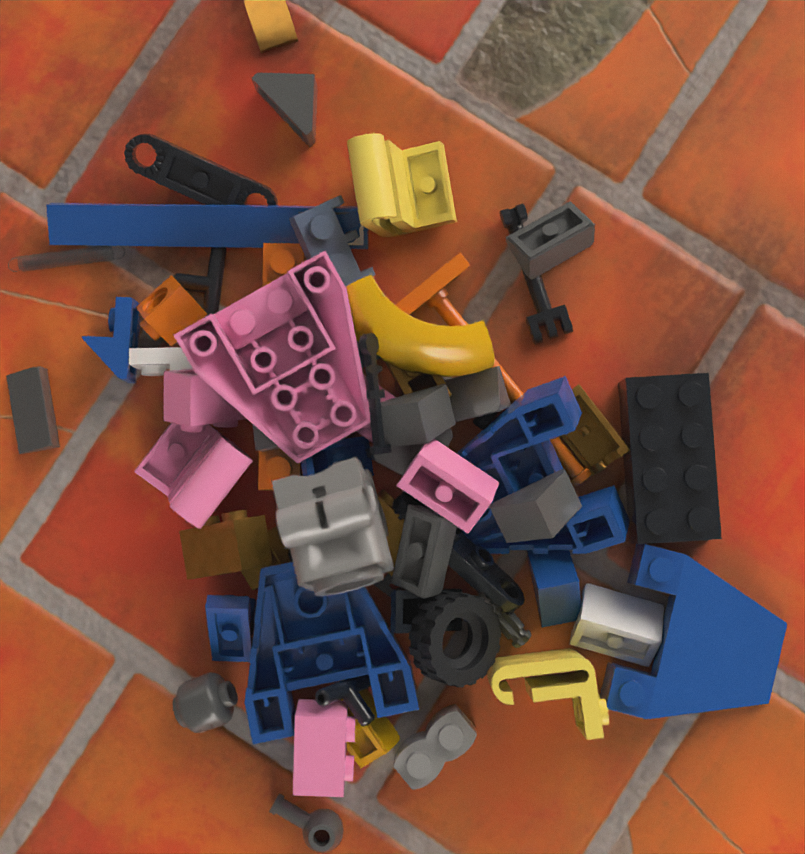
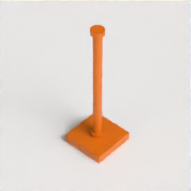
M461 252L458 253L396 303L395 306L411 315L423 304H426L429 309L434 307L448 326L468 325L446 296L449 293L444 287L462 274L470 266L469 262ZM495 358L493 367L500 366L508 397L512 404L523 392ZM559 437L550 439L563 468L570 477L573 488L583 483L592 474L591 470L587 466H581Z

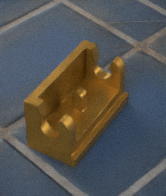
M578 384L572 391L582 411L580 420L575 431L560 437L582 466H587L591 470L592 474L590 476H593L604 470L607 465L623 456L630 449Z

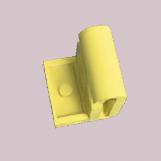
M376 133L355 136L347 141L360 225L382 237H392L457 222L445 148L441 141L401 150L390 140L384 141V135Z
M565 648L495 658V663L487 671L488 681L497 699L508 705H514L513 692L507 681L501 680L575 671L572 673L524 678L526 691L533 702L572 697L576 727L586 740L604 738L602 725H609L606 700L601 699L598 693L593 665L576 650Z

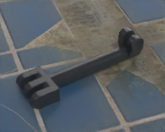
M523 203L516 205L512 209L507 208L499 212L504 228L508 229L510 235L523 228V223L528 219ZM522 269L537 314L528 316L525 319L534 344L543 342L542 333L539 329V326L542 325L545 326L550 340L558 337L554 323L557 320L560 321L565 335L573 332L572 323L565 304L552 308L541 275L531 280Z

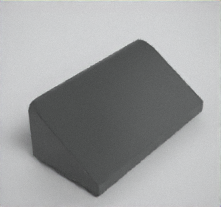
M570 201L507 236L506 243L524 273L532 280L592 246L594 243L595 224Z
M37 366L6 375L19 454L60 447L48 370Z
M500 366L444 380L452 394L449 398L455 422L499 412L511 405Z
M408 504L391 584L422 598L439 595L443 589L457 526L428 507Z

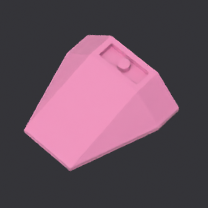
M326 251L287 271V274L221 311L210 314L174 335L195 373L297 464L371 423L369 403L366 396V387L347 289Z

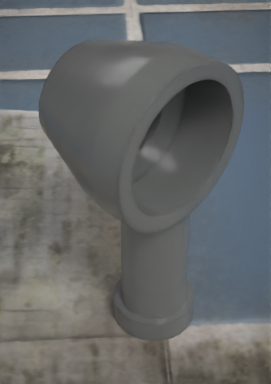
M278 794L269 812L273 815L276 813L301 828L303 839L311 850L318 853H327L334 850L340 844L344 827L338 814L329 809H318L309 814L284 799L285 796L282 794ZM323 829L329 833L330 838L326 841H319L315 838L314 833Z

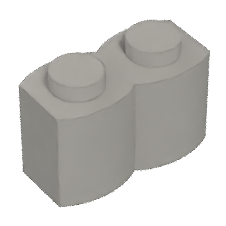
M457 704L449 705L438 711L431 718L425 731L413 734L400 745L394 757L393 767L412 790L422 788L439 775L445 762L460 757L472 746L477 736L475 726Z

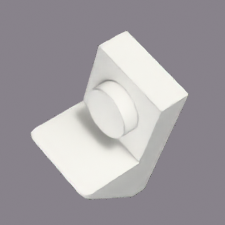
M181 347L129 348V365L136 369H141V375L164 376L166 369L181 370L192 368Z

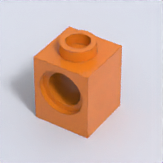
M172 275L136 306V309L144 318L139 325L154 341L162 337L171 347L177 342L174 336L176 333L200 321L207 315L204 309Z

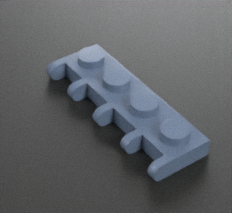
M340 195L288 219L306 259L309 260L319 253L326 251L346 287L363 277L376 274L373 267L363 271L359 270L348 242L359 237L357 230L355 229L344 234L333 210L344 203ZM357 341L361 367H364V355L361 353L359 342ZM376 354V360L380 359L381 357Z

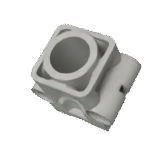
M356 457L334 463L325 471L315 475H292L272 481L278 507L276 520L279 533L285 547L290 548L299 586L314 591L316 596L335 595L375 584L384 579L383 573L394 569L386 538L388 536L387 522L378 500L372 473L368 469L364 470L361 462Z

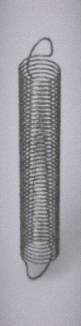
M103 246L102 248L95 247L94 249L87 248L86 250L77 249L76 251L69 250L68 252L61 251L60 253L53 252L52 254L45 253L44 255L19 256L18 267L19 259L20 267L22 259V267L24 269L22 271L24 272L111 261L115 258L113 254L112 259V247L108 246L107 248V246Z

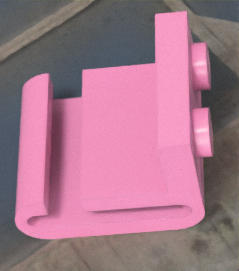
M170 423L134 472L167 495L170 507L177 514L201 529L253 460L244 450L209 424L206 425V431L185 432L181 430L180 424Z

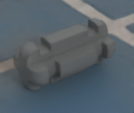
M494 603L492 607L494 608L495 615H498L501 632L508 640H513L512 645L515 648L523 646L531 638V632L524 630L523 627L525 625L514 612L509 615L503 614L500 609L497 610L495 608L496 604Z

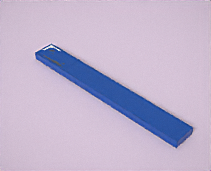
M49 203L46 205L49 245L263 248V243H299L288 218L315 207ZM339 206L334 208V213L343 233L345 234L356 229L359 235L358 238L348 242L350 249H368L369 229L360 225L357 206Z

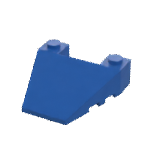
M566 376L528 389L457 452L458 455L499 482L492 503L563 469L550 439L575 431L582 414ZM615 485L579 496L582 507L553 538L507 543L490 507L486 509L469 534L465 531L463 532L476 546H482L490 554H509L511 550H533V554H548L549 550H572V554H587L625 542L630 519Z
M636 544L627 583L669 593L663 619L662 642L655 654L651 673L608 662L600 693V698L606 700L607 708L643 719H653L769 704L787 623L688 555L647 544Z
M293 562L261 568L254 620L253 644L249 661L248 685L244 702L253 745L294 736L296 710L292 690L369 674L378 718L419 710V699L411 661L394 633H390L391 628L366 587L335 595L316 596L314 591L298 585Z

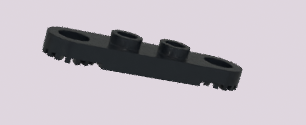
M137 135L130 139L125 146V162L136 174L149 178L160 185L205 205H247V198L253 193H260L265 196L268 205H278L276 194L270 187L155 135ZM141 143H148L156 150V160L151 166H144L137 160L136 149Z
M405 491L393 501L392 505L393 509H395L394 513L400 515L397 517L399 520H405L408 504L427 507ZM457 527L448 565L479 594L481 592L485 593V596L491 599L489 602L496 604L495 608L497 610L500 609L501 613H506V615L512 614L525 602L521 588L494 562L492 555L485 548L476 546L464 535L463 530Z

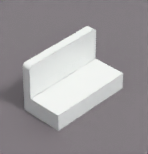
M587 583L583 589L580 613L571 631L570 645L649 667L662 642L664 606Z

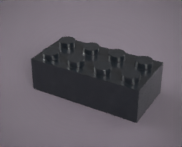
M709 373L629 377L623 379L618 383L622 440L630 449L623 455L627 514L630 519L629 542L632 544L722 539Z

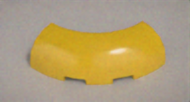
M372 274L346 286L356 340L359 342L362 334L374 333L379 342V349L376 354L383 358V361L412 373L420 372L430 375H441L440 377L463 376L493 367L495 362L494 350L484 320L463 326H441L418 320L395 306L383 294Z

